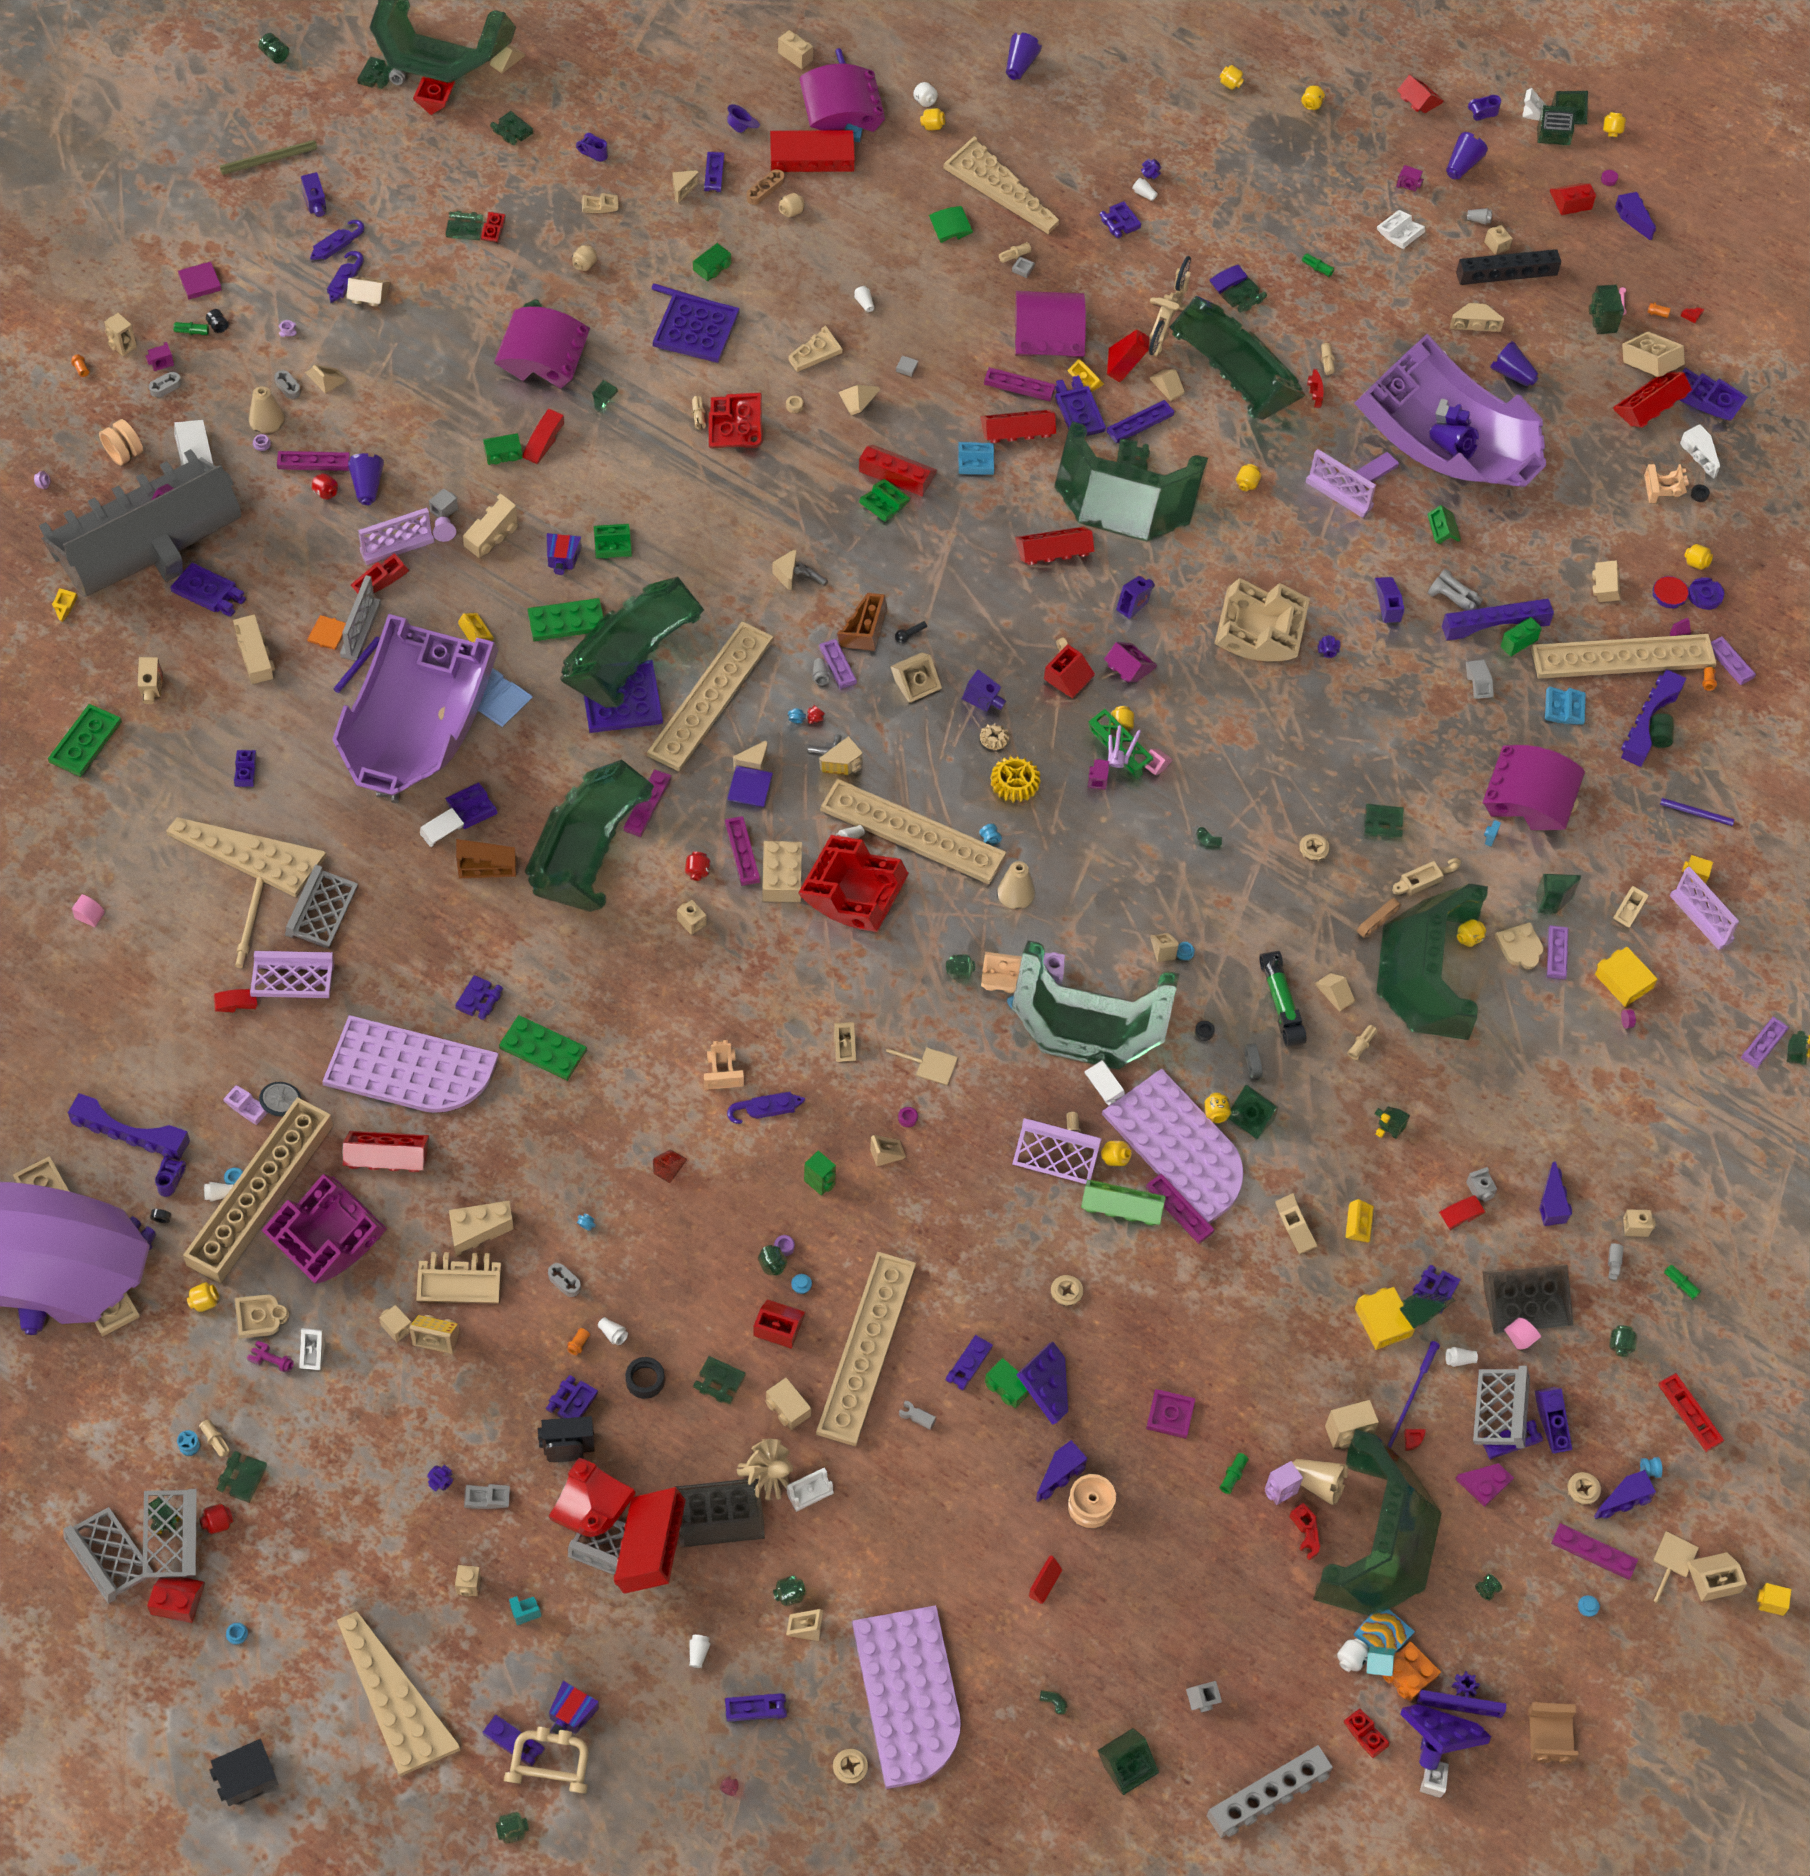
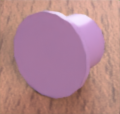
M437 518L433 529L435 539L442 542L453 539L456 535V528L451 524L449 518Z

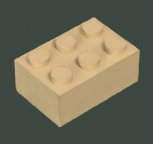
M1646 332L1622 344L1624 363L1653 374L1656 377L1664 376L1666 373L1676 370L1685 364L1684 345L1651 332Z
M764 841L762 901L801 902L798 892L801 889L802 842Z

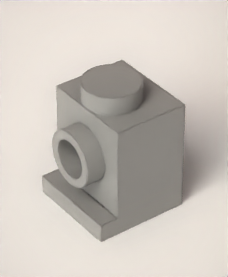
M1488 1167L1469 1173L1466 1183L1472 1195H1475L1479 1201L1491 1200L1497 1188L1489 1174Z

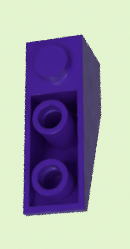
M1637 192L1618 195L1615 208L1620 218L1647 239L1652 240L1656 226L1652 222L1648 210L1645 209L1642 198L1639 197Z
M1393 577L1375 578L1383 623L1401 622L1404 604L1402 595Z
M1556 1161L1550 1167L1539 1206L1544 1226L1565 1224L1568 1222L1570 1215H1572L1571 1204H1568L1566 1199L1567 1190L1561 1181L1562 1172L1557 1167Z
M1550 1387L1534 1390L1538 1413L1552 1454L1572 1450L1562 1388Z
M1072 1440L1055 1452L1037 1492V1502L1050 1498L1056 1488L1064 1487L1070 1481L1069 1478L1075 1474L1076 1476L1080 1475L1086 1469L1087 1457Z
M1643 1470L1626 1476L1598 1509L1594 1516L1595 1519L1601 1517L1607 1519L1613 1516L1615 1512H1627L1635 1505L1640 1504L1644 1506L1649 1504L1656 1491L1646 1471Z

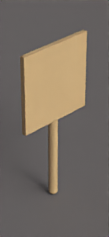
M927 1047L922 1059L886 1049L887 1053L919 1062L920 1065L916 1076L943 1085H948L958 1057Z
M1667 1531L1653 1559L1654 1562L1667 1568L1655 1596V1603L1658 1602L1671 1570L1687 1577L1689 1572L1687 1562L1694 1560L1699 1548Z

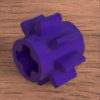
M1149 158L1142 163L1143 168L1141 172L1147 179L1151 177L1155 179L1161 174L1159 170L1162 167L1156 159L1151 161Z
M1331 635L1324 636L1319 641L1318 652L1323 653V656L1326 658L1335 657L1340 652V640L1335 641V637Z
M445 1464L442 1468L438 1465L434 1466L427 1475L429 1479L428 1486L435 1492L438 1489L445 1491L453 1482L451 1477L453 1475L451 1473L452 1470Z
M1465 1671L1462 1677L1458 1674L1455 1676L1454 1679L1457 1682H1454L1451 1687L1456 1688V1696H1476L1477 1692L1474 1689H1478L1480 1686L1475 1681L1476 1675H1468L1467 1671Z

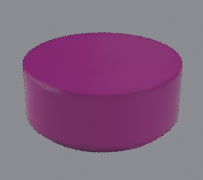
M1605 170L1602 173L1601 182L1604 185L1613 186L1617 183L1618 174L1615 171Z
M1624 1009L1621 1013V1021L1625 1029L1634 1028L1636 1024V1016L1632 1009Z
M904 1107L899 1111L898 1121L903 1127H913L918 1121V1113L912 1107Z

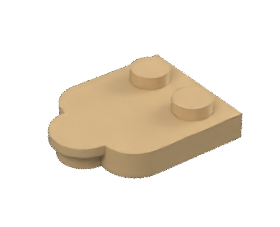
M1530 922L1495 934V939L1510 964L1522 965L1526 969L1537 966L1539 958L1543 953V945Z
M272 1295L235 1298L239 1339L273 1335L278 1332L280 1325L284 1324L289 1318L288 1309L283 1305H278L276 1298Z

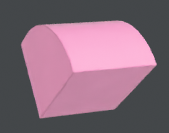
M1151 749L1149 754L1153 757V761L1146 765L1145 768L1158 775L1169 766L1173 759L1160 749Z
M83 894L72 908L75 919L93 927H96L105 913L104 909L96 901Z
M1518 1318L1504 1329L1517 1349L1528 1348L1541 1338L1537 1329L1523 1318Z

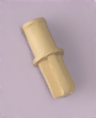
M1028 242L1020 246H1012L1010 250L999 254V259L1002 263L1011 259H1019L1020 256L1031 252V246Z
M1324 343L1320 347L1322 352L1321 362L1324 365L1325 373L1330 375L1335 372V357L1332 355L1331 344Z
M694 396L692 399V416H694L695 428L704 429L706 427L704 417L706 411L703 409L702 397Z
M1369 1025L1361 1036L1356 1037V1042L1347 1052L1349 1057L1358 1060L1362 1052L1370 1046L1369 1042L1377 1033V1029L1373 1025Z
M1075 1112L1067 1113V1129L1081 1133L1078 1114ZM1068 1142V1150L1071 1152L1076 1151L1073 1144Z
M210 1419L203 1421L199 1428L207 1437V1443L213 1446L220 1457L227 1456L230 1448L222 1438L223 1434L217 1431Z

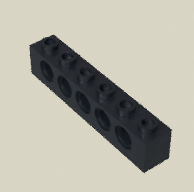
M1557 249L1459 259L1456 274L1460 285L1557 276L1561 259Z

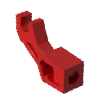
M1302 1503L1291 1511L1289 1517L1300 1532L1305 1533L1306 1538L1299 1549L1301 1551L1305 1548L1311 1550V1553L1307 1555V1559L1310 1561L1318 1555L1321 1545L1318 1538L1317 1517ZM1305 1517L1309 1520V1525H1305V1522L1302 1521Z

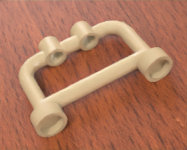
M537 1727V1731H525L515 1741L510 1773L505 1772L504 1781L521 1784L523 1775L571 1782L569 1791L587 1794L588 1785L584 1784L588 1761V1747L582 1739L573 1737L571 1731L559 1730V1734L550 1733V1728ZM532 1739L578 1747L580 1755L577 1773L520 1765L524 1742Z

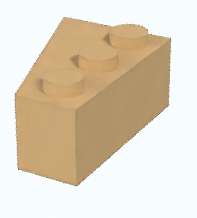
M501 493L497 496L499 500L492 508L489 506L486 509L488 513L481 521L477 519L463 535L464 547L478 558L488 554L495 545L501 543L506 536L513 533L518 527L516 505Z
M255 614L233 620L237 641L251 683L256 684L273 679L272 671H275L273 661L268 659L270 652L268 646H264V642H266L263 631L260 632Z
M510 1201L449 1210L456 1257L467 1249L478 1247L480 1243L488 1239L492 1240L514 1229Z

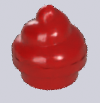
M815 705L812 708L809 707L807 710L808 724L823 721L825 713Z

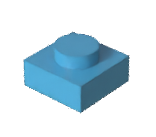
M847 124L845 130H853L854 142H860L863 128Z
M1494 820L1492 826H1487L1484 836L1487 837L1485 845L1492 847L1501 822Z

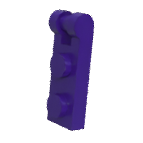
M722 152L707 153L704 191L710 192V190L721 192L724 166V153Z
M975 1335L953 1369L948 1373L945 1381L955 1383L959 1389L964 1391L991 1351L993 1345ZM958 1373H960V1374L964 1375V1377L961 1378V1377H959V1376H957V1375H958Z
M1534 1420L1527 1422L1526 1432H1529L1531 1437L1526 1438L1525 1447L1537 1444L1543 1440L1541 1433L1537 1432V1425ZM1509 1430L1498 1434L1501 1438H1511ZM1483 1445L1489 1459L1522 1449L1516 1448V1445Z
M779 1693L725 1698L726 1721L786 1718L787 1709L784 1708L786 1695ZM769 1703H774L776 1709H769Z
M495 1715L482 1733L485 1737L513 1755L515 1741L522 1732ZM532 1739L526 1740L523 1745L521 1761L527 1766L532 1767L536 1762L534 1759L538 1754L541 1755L545 1748ZM529 1747L531 1749L530 1752L525 1754L524 1750Z

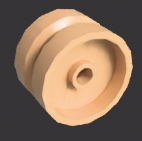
M123 419L113 423L112 428L107 427L99 432V437L105 450L118 465H124L130 461V456L137 457L143 453V446L139 437Z
M1088 1474L1076 1480L1070 1490L1068 1499V1511L1071 1518L1085 1528L1103 1526L1110 1520L1116 1502V1492L1113 1485L1106 1478L1095 1474Z

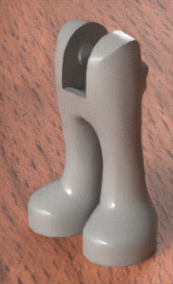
M1446 568L1436 578L1427 593L1432 597L1441 593L1465 611L1477 609V606H1480L1483 601L1477 592L1470 590L1460 583Z

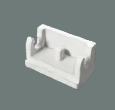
M453 808L423 825L420 828V835L432 847L437 841L451 832L461 829L464 823Z
M1103 1060L1085 1071V1075L1109 1106L1125 1095L1124 1089Z
M825 1468L787 1485V1495L796 1512L834 1494L832 1481L829 1482Z

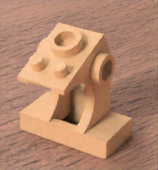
M1648 464L1644 477L1649 503H1656L1658 496L1679 497L1687 493L1688 477L1683 475V473H1686V469H1682L1681 464L1678 465L1676 471H1672L1666 476L1659 475L1656 472L1655 464Z
M723 1040V1042L713 1041V1045L710 1048L711 1051H707L708 1063H712L713 1073L704 1074V1089L743 1087V1070L733 1071L732 1061H735V1049H731V1043H728V1040ZM716 1064H728V1072H717Z

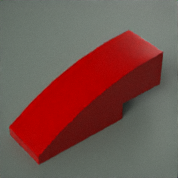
M548 408L531 435L522 458L538 465L556 441L555 436L564 425L563 414Z
M394 553L382 564L379 562L374 564L355 580L351 586L358 594L365 576H371L373 592L376 593L409 572V569Z

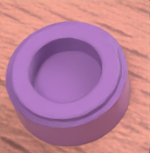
M782 1235L775 1240L774 1249L778 1255L789 1256L794 1251L795 1243L790 1236Z

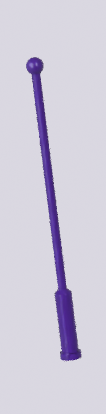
M1430 1342V1347L1419 1369L1418 1379L1381 1460L1377 1462L1379 1468L1385 1467L1387 1455L1423 1375L1428 1372L1437 1349L1440 1347L1438 1342Z

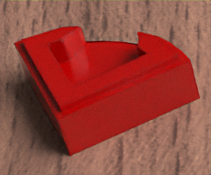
M1699 307L1695 309L1686 308L1681 312L1680 316L1696 323L1703 314L1704 309Z
M1426 1429L1404 1430L1405 1451H1410L1420 1446L1425 1437Z

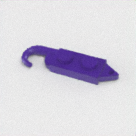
M359 220L349 221L348 225L357 224L359 226L358 229L353 232L346 229H338L313 246L310 260L328 259L364 232V224Z
M350 251L344 256V258L356 256L357 260L355 264L346 263L340 266L327 288L330 303L339 298H344L347 293L348 278L358 275V271L364 261V257L360 252Z
M791 1091L752 1098V1100L732 1104L728 1108L727 1116L731 1122L741 1124L743 1121L733 1116L736 1110L746 1109L749 1116L756 1119L793 1113L798 1106L805 1102V1098L793 1095Z

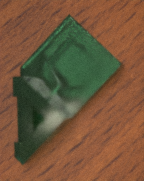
M602 380L595 391H592L596 411L602 409L618 392L617 387Z

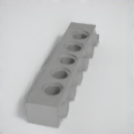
M1319 1745L1212 1807L1209 1809L1207 1817L1220 1838L1226 1835L1231 1837L1239 1831V1827L1244 1824L1250 1826L1258 1820L1257 1817L1264 1813L1266 1816L1276 1809L1275 1806L1281 1802L1285 1805L1294 1799L1293 1795L1298 1792L1303 1794L1310 1790L1313 1783L1317 1781L1322 1783L1327 1780L1333 1767ZM1303 1768H1308V1769H1310L1311 1772H1312V1775H1311V1776L1305 1775V1774L1302 1772V1769H1303ZM1291 1779L1294 1782V1786H1287L1284 1780ZM1266 1790H1273L1276 1793V1797H1269L1266 1794ZM1247 1801H1255L1258 1804V1807L1251 1808L1248 1805ZM1229 1812H1237L1240 1818L1233 1819Z

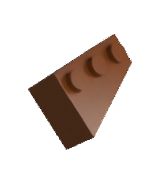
M867 593L856 607L852 617L847 619V624L844 628L838 631L837 636L840 647L875 651L887 612L885 594Z
M456 839V861L459 878L516 877L515 847Z

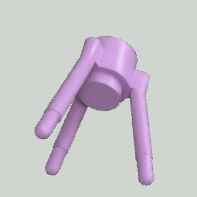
M1121 725L1117 729L1115 750H1113L1112 735H1109L1108 761L1110 766L1123 768L1124 764H1128L1129 757L1141 730L1137 731L1126 755H1124L1123 751L1119 750Z

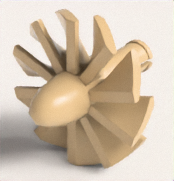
M762 1439L761 1442L751 1448L754 1453L747 1463H740L737 1466L744 1468L737 1469V1473L740 1477L749 1476V1485L755 1479H759L755 1489L757 1498H759L761 1488L764 1485L766 1500H771L772 1486L775 1490L776 1498L780 1499L781 1489L778 1486L777 1479L786 1489L787 1485H789L787 1475L790 1471H793V1467L786 1457L790 1452L780 1444L781 1441L778 1439Z

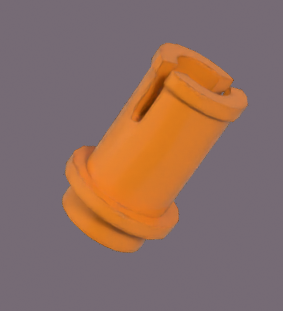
M1654 302L1650 303L1647 313H1650L1651 316L1654 314L1668 318L1670 308L1657 305Z
M79 354L74 355L71 359V364L76 368L80 377H86L89 375V370L86 367L85 358Z
M1713 667L1704 669L1702 686L1707 691H1712L1717 686V681L1715 680L1716 670Z
M579 1328L573 1340L567 1344L568 1352L573 1355L581 1353L582 1347L590 1333L583 1328Z

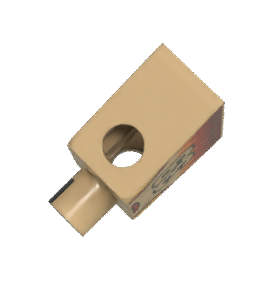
M139 657L138 689L143 697V703L153 704L154 697L161 696L163 670L158 657Z

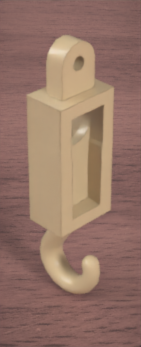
M1450 859L1448 861L1450 866L1438 867L1435 861L1403 874L1401 875L1400 882L1393 885L1392 891L1395 895L1407 892L1411 896L1443 881V874L1452 873L1460 867L1461 859ZM1417 879L1419 883L1412 886L1410 881Z

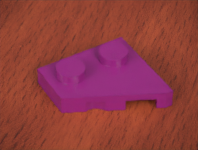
M1498 1463L1458 1474L1455 1480L1486 1507L1513 1481L1514 1477Z

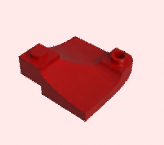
M761 393L726 394V397H711L709 412L710 448H757L763 443ZM757 437V441L752 442V439Z
M579 1457L568 1472L569 1477L564 1490L548 1516L551 1521L587 1537L598 1536L607 1532L615 1524L636 1492L633 1488L603 1472L595 1464Z

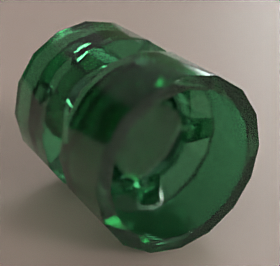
M273 33L265 34L258 44L259 50L276 64L285 61L290 52L289 47Z
M1656 714L1650 718V739L1654 747L1666 748L1674 743V718L1669 714Z

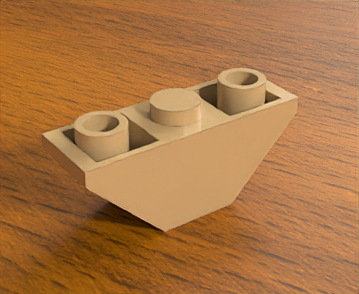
M1468 303L1453 314L1450 329L1501 332L1504 318L1487 304Z
M1292 1193L1275 1201L1282 1221L1299 1255L1318 1247L1295 1195Z

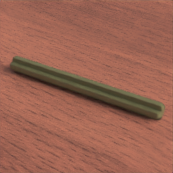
M315 140L223 164L220 165V172L222 175L316 150L317 143Z

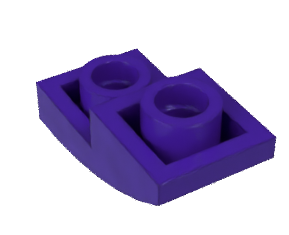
M1238 264L1218 273L1209 281L1220 295L1232 285L1235 288L1246 280L1248 276Z
M237 750L234 786L254 787L256 750Z

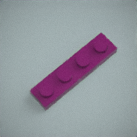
M990 367L984 379V385L1049 402L1052 399L1056 385Z
M278 451L277 469L349 471L348 460L350 461V452Z
M654 769L623 827L625 832L638 837L643 835L671 781V775Z
M743 816L725 819V827L741 886L760 883Z
M1162 1174L1146 1184V1189L1150 1193L1166 1196L1164 1208L1198 1244L1214 1233L1211 1225Z
M1561 1523L1551 1544L1628 1580H1630L1638 1562V1559Z

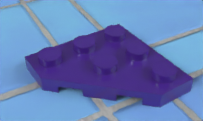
M1051 1342L1016 1375L1053 1425L1068 1412L1065 1357L1056 1344Z
M1420 1704L1402 1707L1400 1713L1440 1754L1489 1744L1491 1736L1478 1723Z

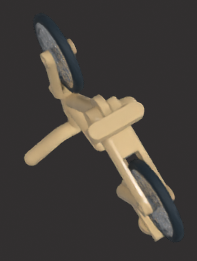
M1186 256L1181 268H1177L1174 285L1176 292H1171L1170 295L1165 294L1164 299L1160 297H1152L1150 299L1151 304L1161 306L1149 336L1151 339L1149 355L1157 357L1162 352L1163 341L1169 336L1167 328L1177 310L1184 311L1198 320L1203 319L1202 313L1188 305L1182 304L1191 272H1189L1190 256Z

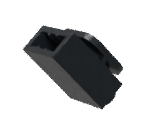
M592 1416L541 1420L542 1427L538 1428L539 1448L544 1449V1456L546 1455L547 1461L554 1463L577 1461L579 1457L584 1458L583 1453L595 1452Z
M261 1738L211 1760L213 1768L209 1769L213 1781L218 1780L221 1788H218L217 1792L221 1802L226 1800L228 1806L234 1804L241 1805L261 1796L265 1790L279 1785Z

